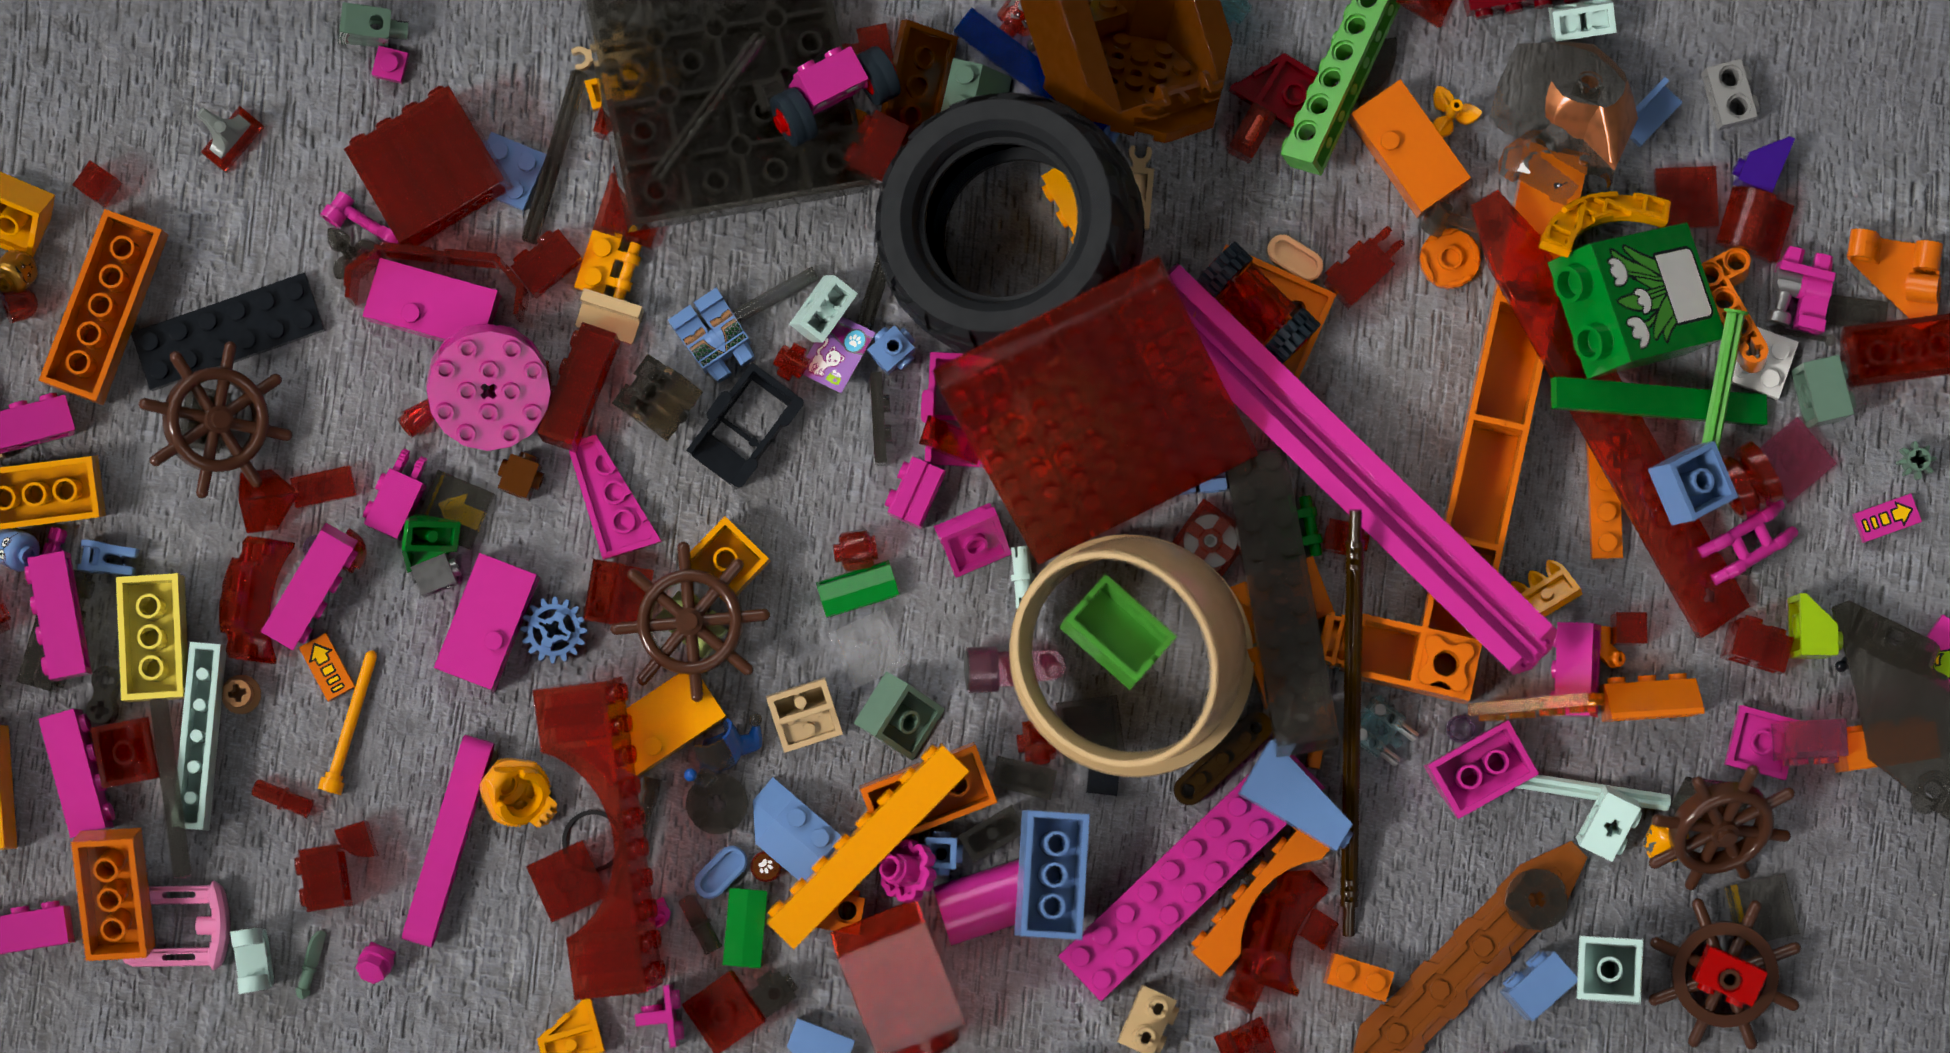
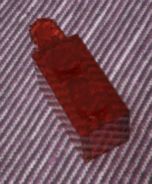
M1388 225L1373 239L1369 238L1365 243L1359 240L1347 251L1350 257L1343 264L1336 261L1325 272L1328 278L1323 284L1331 292L1337 294L1336 298L1348 310L1394 267L1395 263L1391 258L1405 245L1400 239L1391 245L1386 253L1381 250L1378 244L1384 241L1392 231Z

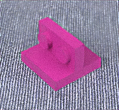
M990 503L934 526L955 578L1012 555L998 514Z

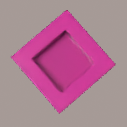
M378 46L371 73L372 77L402 84L409 53Z

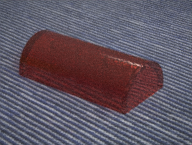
M1950 313L1843 327L1840 336L1841 361L1846 363L1848 369V379H1846L1848 385L1854 388L1950 375Z

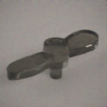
M1260 852L1245 866L1243 865L1235 875L1218 889L1220 893L1237 879H1244L1249 884L1252 879L1248 876L1250 873L1248 870L1266 855Z

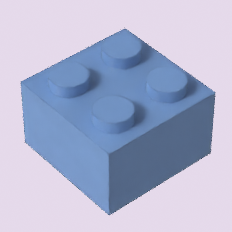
M1715 441L1691 446L1648 469L1671 526L1694 521L1738 498Z
M1537 951L1525 962L1528 965L1525 970L1518 973L1517 971L1513 972L1502 982L1505 987L1500 993L1524 1020L1534 1021L1577 983L1578 977L1555 951Z

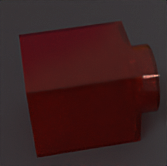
M918 901L902 903L830 932L837 959L875 1053H942L958 1041L960 1037L958 1027L966 1023Z

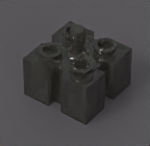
M647 354L633 373L637 376L630 386L625 384L612 404L632 420L667 442L678 429L680 423L686 421L688 416L684 410L689 412L703 392L683 375Z

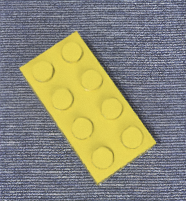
M173 573L116 577L121 701L143 702L184 699L188 665L185 576Z

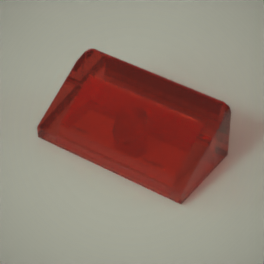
M928 415L919 444L961 462L977 465L978 435Z

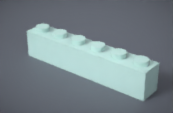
M190 642L172 828L206 831L210 829L227 647L221 644Z

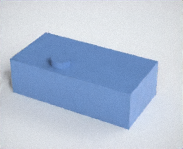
M1022 811L1014 935L1082 940L1090 814Z

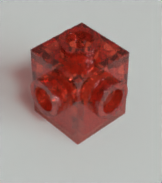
M1030 720L1022 722V734L1016 735L1018 753H1024L1025 762H1032L1034 765H1044L1050 763V760L1056 759V748L1038 732Z

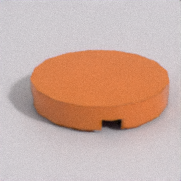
M1454 228L1440 229L1430 235L1421 247L1419 256L1420 268L1426 279L1436 287L1444 289L1460 288L1470 282L1477 273L1481 260L1479 247L1473 237Z

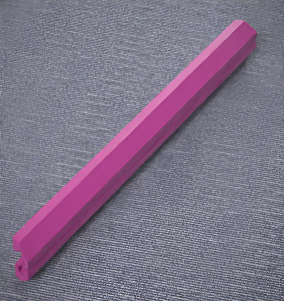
M1176 264L1165 272L1149 288L1189 360L1348 515L1350 509L1362 510V528L1513 675L1533 669L1539 660L1552 649L1558 630L1180 264ZM1190 323L1194 326L1192 334L1187 330Z

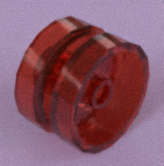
M1747 441L1735 448L1734 458L1726 454L1721 456L1738 495V498L1728 502V504L1741 519L1747 520L1758 514L1761 507L1760 503L1770 507L1784 498L1783 487L1779 477L1766 455L1754 442Z

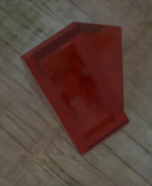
M271 469L257 471L262 479V485L258 488L252 487L245 475L240 473L238 500L247 534L278 530L300 493Z

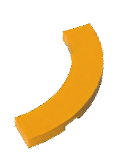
M1618 191L1599 192L1580 197L1566 204L1560 212L1552 217L1541 237L1538 248L1568 258L1575 240L1582 233L1599 224L1615 221H1632L1663 228L1668 223L1671 201L1635 192L1633 195H1619Z

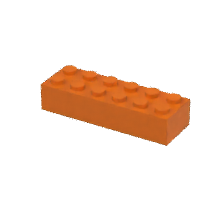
M104 209L38 381L104 406L169 236L160 228Z

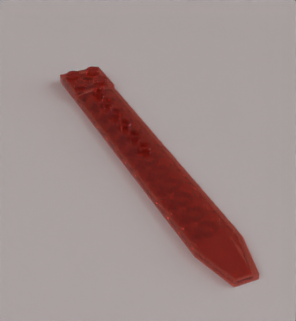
M1495 190L1471 205L1488 268L1550 378L1587 379L1581 359L1574 349L1573 336L1563 306L1554 290V280L1548 262L1554 259L1549 251L1538 248L1541 236L1499 190ZM1617 372L1591 378V380L1622 382ZM1569 410L1696 637H1705L1749 608L1750 605L1735 578L1728 579L1717 586L1714 584L1710 575L1723 569L1727 564L1718 552H1714L1705 558L1700 556L1697 547L1711 540L1700 519L1671 526L1648 472L1650 467L1666 459L1642 416ZM1707 588L1710 591H1714L1713 603L1711 601H1704V597L1707 595L1705 591Z

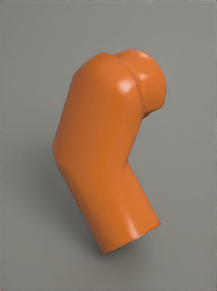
M1601 626L1600 660L1610 668L1623 666L1626 661L1625 654L1622 651L1619 652L1610 643L1612 627Z

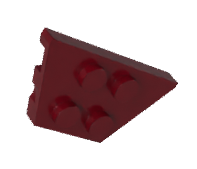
M1283 53L1269 64L1253 71L1251 75L1232 84L1229 92L1292 129L1295 115L1302 109L1306 100L1307 90L1314 83L1318 73ZM1311 135L1308 140L1312 139L1314 135Z

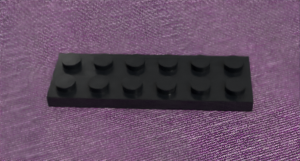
M301 273L131 332V336L149 389L155 391L175 384L182 379L170 360V354L174 351L182 354L194 372L203 368L220 367L224 345L229 341L234 342L237 346L235 363L324 332L325 328L307 275Z

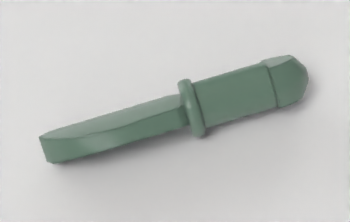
M317 931L311 937L308 944L304 966H302V974L298 988H296V995L299 999L307 998L311 992V983L314 973L317 971L315 968L318 966L326 937L325 931Z

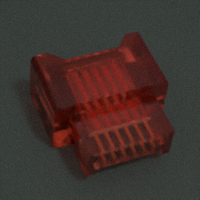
M1252 103L1229 144L1228 153L1250 164L1273 125L1276 114L1257 103Z

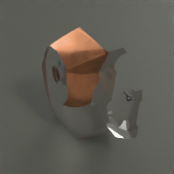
M1576 42L1517 44L1498 82L1490 113V118L1500 130L1517 138L1504 148L1499 160V174L1511 182L1520 180L1548 195L1551 201L1566 205L1567 200L1573 196L1578 185L1541 157V151L1549 150L1555 158L1585 175H1597L1604 178L1607 182V188L1610 187L1616 166L1638 120L1634 97L1625 72L1594 44Z

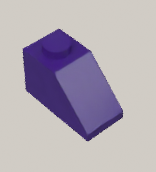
M1786 137L1750 151L1743 159L1739 157L1732 171V174L1736 176L1732 185L1765 199L1769 197L1775 188L1795 138Z

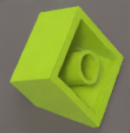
M1799 593L1788 598L1789 659H1827L1839 655V650L1843 648L1842 631H1838V623L1807 593Z

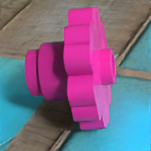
M905 839L900 841L893 848V851H890L881 861L879 866L882 876L881 886L885 889L888 896L896 897L899 902L912 903L922 899L923 891L928 892L933 888L937 873L932 866L936 858L931 853L930 847L919 844L917 840Z

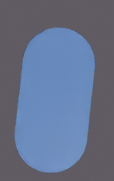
M736 846L723 848L696 875L694 886L697 893L707 899L720 896L745 871L748 863L745 852Z

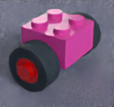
M840 46L824 54L825 58L820 62L815 63L814 60H810L797 68L798 72L793 75L794 79L790 83L789 89L770 99L774 123L779 132L783 134L793 147L800 146L818 135L815 114L859 93L861 89H863L867 97L875 105H881L901 93L896 68L880 47H871L857 55L851 46L844 50Z

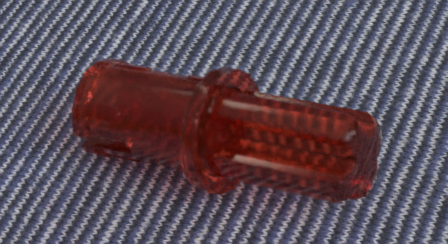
M258 779L252 788V795L254 797L276 805L278 810L283 808L306 819L314 805V800L289 791V787L283 789L261 779Z

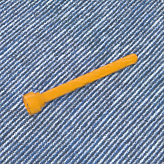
M369 650L365 654L330 770L325 773L324 777L320 778L317 789L337 795L342 794L345 783H342L343 776H341L377 660V653L373 650Z

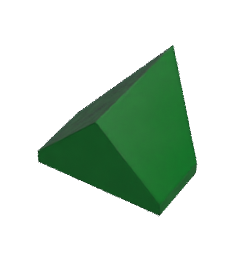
M414 514L405 520L401 549L407 573L412 571L410 567L444 553L457 552L461 522L421 514Z

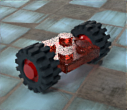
M1234 241L1223 253L1214 259L1197 281L1214 298L1229 284L1232 285L1218 302L1261 344L1277 329L1279 332L1273 336L1265 348L1283 364L1309 340L1310 336L1321 324L1304 307L1287 322L1285 319L1297 306L1253 264L1241 276L1239 275L1253 258Z

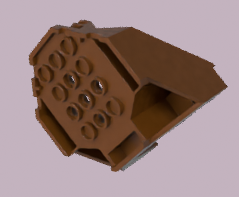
M1019 0L1045 76L1043 88L1056 101L1070 106L1078 111L1077 113L1087 117L1092 122L1110 125V131L1134 136L1135 132L1152 135L1153 141L1168 143L1213 128L1233 42L1220 0Z

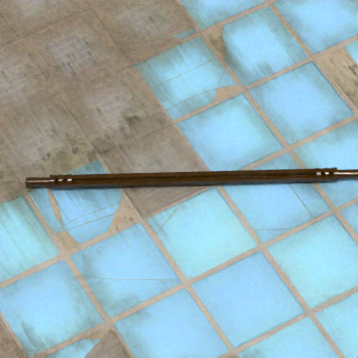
M1360 509L1349 510V540H1346L1345 554L1346 603L1342 813L1352 823L1349 831L1353 832L1350 841L1341 851L1340 906L1343 907L1342 935L1345 937L1355 936V907H1358L1362 615L1365 541L1361 540L1362 510Z

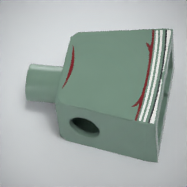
M342 2L339 44L387 47L389 38L407 40L408 21L391 20L390 9ZM377 24L381 29L375 30L371 28V25Z

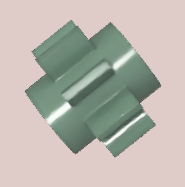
M1914 441L1910 445L1911 451L1905 447L1899 450L1903 457L1895 463L1896 465H1902L1904 469L1903 477L1908 474H1914L1916 481L1921 479V471L1928 475L1933 472L1929 465L1937 460V457L1930 456L1928 452L1930 445L1919 448L1917 441ZM1915 456L1916 459H1921V464L1917 466L1916 463H1911V458Z

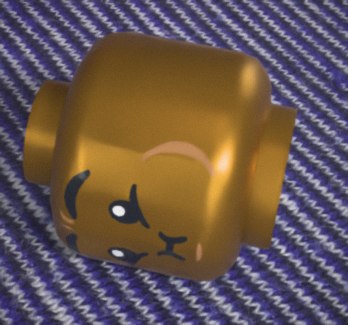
M10 250L0 258V291L9 295L23 293L35 281L38 275L36 262L27 252Z

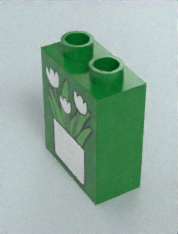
M1688 222L1593 242L1570 252L1568 258L1561 256L1548 262L1554 280V290L1563 306L1573 336L1574 349L1581 359L1587 379L1684 356L1722 339L1724 327Z

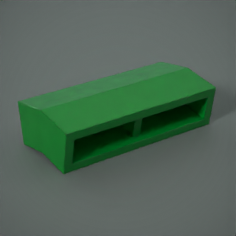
M889 560L816 582L826 618L900 596Z
M729 888L722 965L761 968L768 891Z

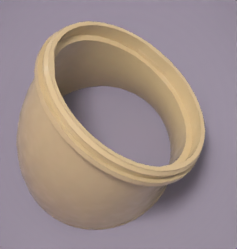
M1123 534L1092 539L1065 551L1052 560L1037 575L1022 597L1015 613L1009 641V662L1014 688L1021 706L1038 732L1059 752L1076 763L1098 772L1121 777H1149L1170 773L1190 765L1209 753L1225 738L1241 715L1249 696L1254 671V662H1251L1247 649L1253 648L1249 624L1241 604L1226 581L1209 564L1189 550L1172 542L1143 535ZM1113 558L1128 561L1150 570L1164 579L1183 597L1199 621L1210 656V689L1206 705L1198 722L1180 742L1164 748L1143 752H1127L1100 746L1088 741L1070 729L1055 714L1040 689L1032 655L1034 629L1038 615L1048 596L1066 577L1093 562Z

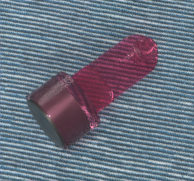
M996 646L966 648L964 653V676L968 693L998 692L999 687L1014 686L1010 670L1009 651H998ZM1052 649L1032 650L1037 681H1053L1064 674L1066 662L1061 653Z

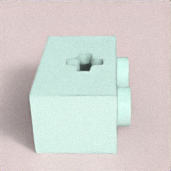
M825 275L789 325L812 343H823L858 293L835 275Z
M1604 785L1576 837L1579 846L1613 862L1616 854L1620 856L1627 845L1628 839H1626L1630 828L1635 829L1642 817L1638 801ZM1615 819L1617 826H1610L1607 830L1605 823H1612Z

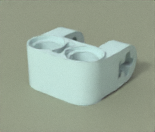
M251 928L230 932L232 948H234L239 994L268 990L274 987V974L266 930Z

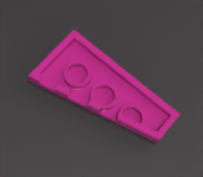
M597 435L566 443L602 559L608 560L661 543V539Z

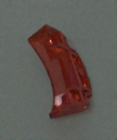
M247 536L242 542L240 556L238 558L232 557L224 576L219 602L220 633L227 634L228 642L225 651L229 658L276 664L277 658L272 640L267 635L261 633V630L270 617L271 601L278 575L287 557L294 549L295 543Z
M1311 870L1285 871L1277 877L1276 887L1270 893H1262L1254 904L1242 935V957L1248 965L1251 977L1259 984L1295 997L1299 995V989L1295 986L1291 973L1293 944L1304 919L1318 901L1328 893L1329 889Z

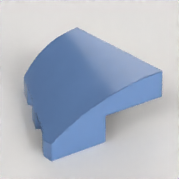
M797 1018L787 1048L792 1053H851L855 1040Z

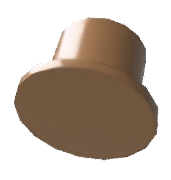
M236 675L224 683L222 701L229 711L236 714H247L258 706L261 700V689L252 677Z

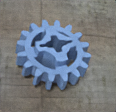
M553 597L552 604H548L543 598L541 599L542 607L538 609L531 605L530 608L533 615L523 616L529 623L528 626L520 627V631L528 633V637L524 638L522 642L523 644L531 643L532 647L528 652L532 655L539 651L538 660L542 662L547 656H550L551 664H556L557 657H561L564 662H568L567 654L571 652L577 656L579 654L575 648L577 644L581 646L586 644L580 639V636L588 634L587 629L581 628V624L587 620L585 617L576 616L580 611L578 606L571 610L569 609V600L566 599L560 605L557 597ZM557 610L550 618H540L545 612ZM568 615L574 623V633L567 628L566 621ZM556 623H559L558 628L567 636L555 634L553 638H550L551 633L542 625L555 626ZM534 628L541 631L543 637L541 646L535 639ZM564 641L569 643L568 646L561 650L552 651L556 644Z

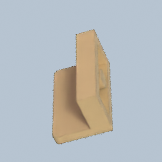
M584 288L580 298L582 305L575 323L576 327L627 344H633L644 313L643 307Z

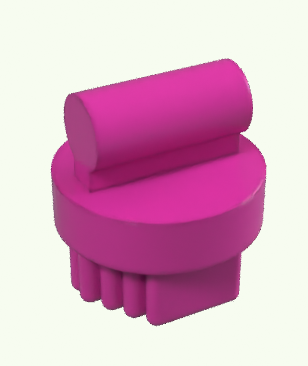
M370 942L369 946L365 947L358 957L356 970L360 978L373 984L384 980L394 966L396 951Z

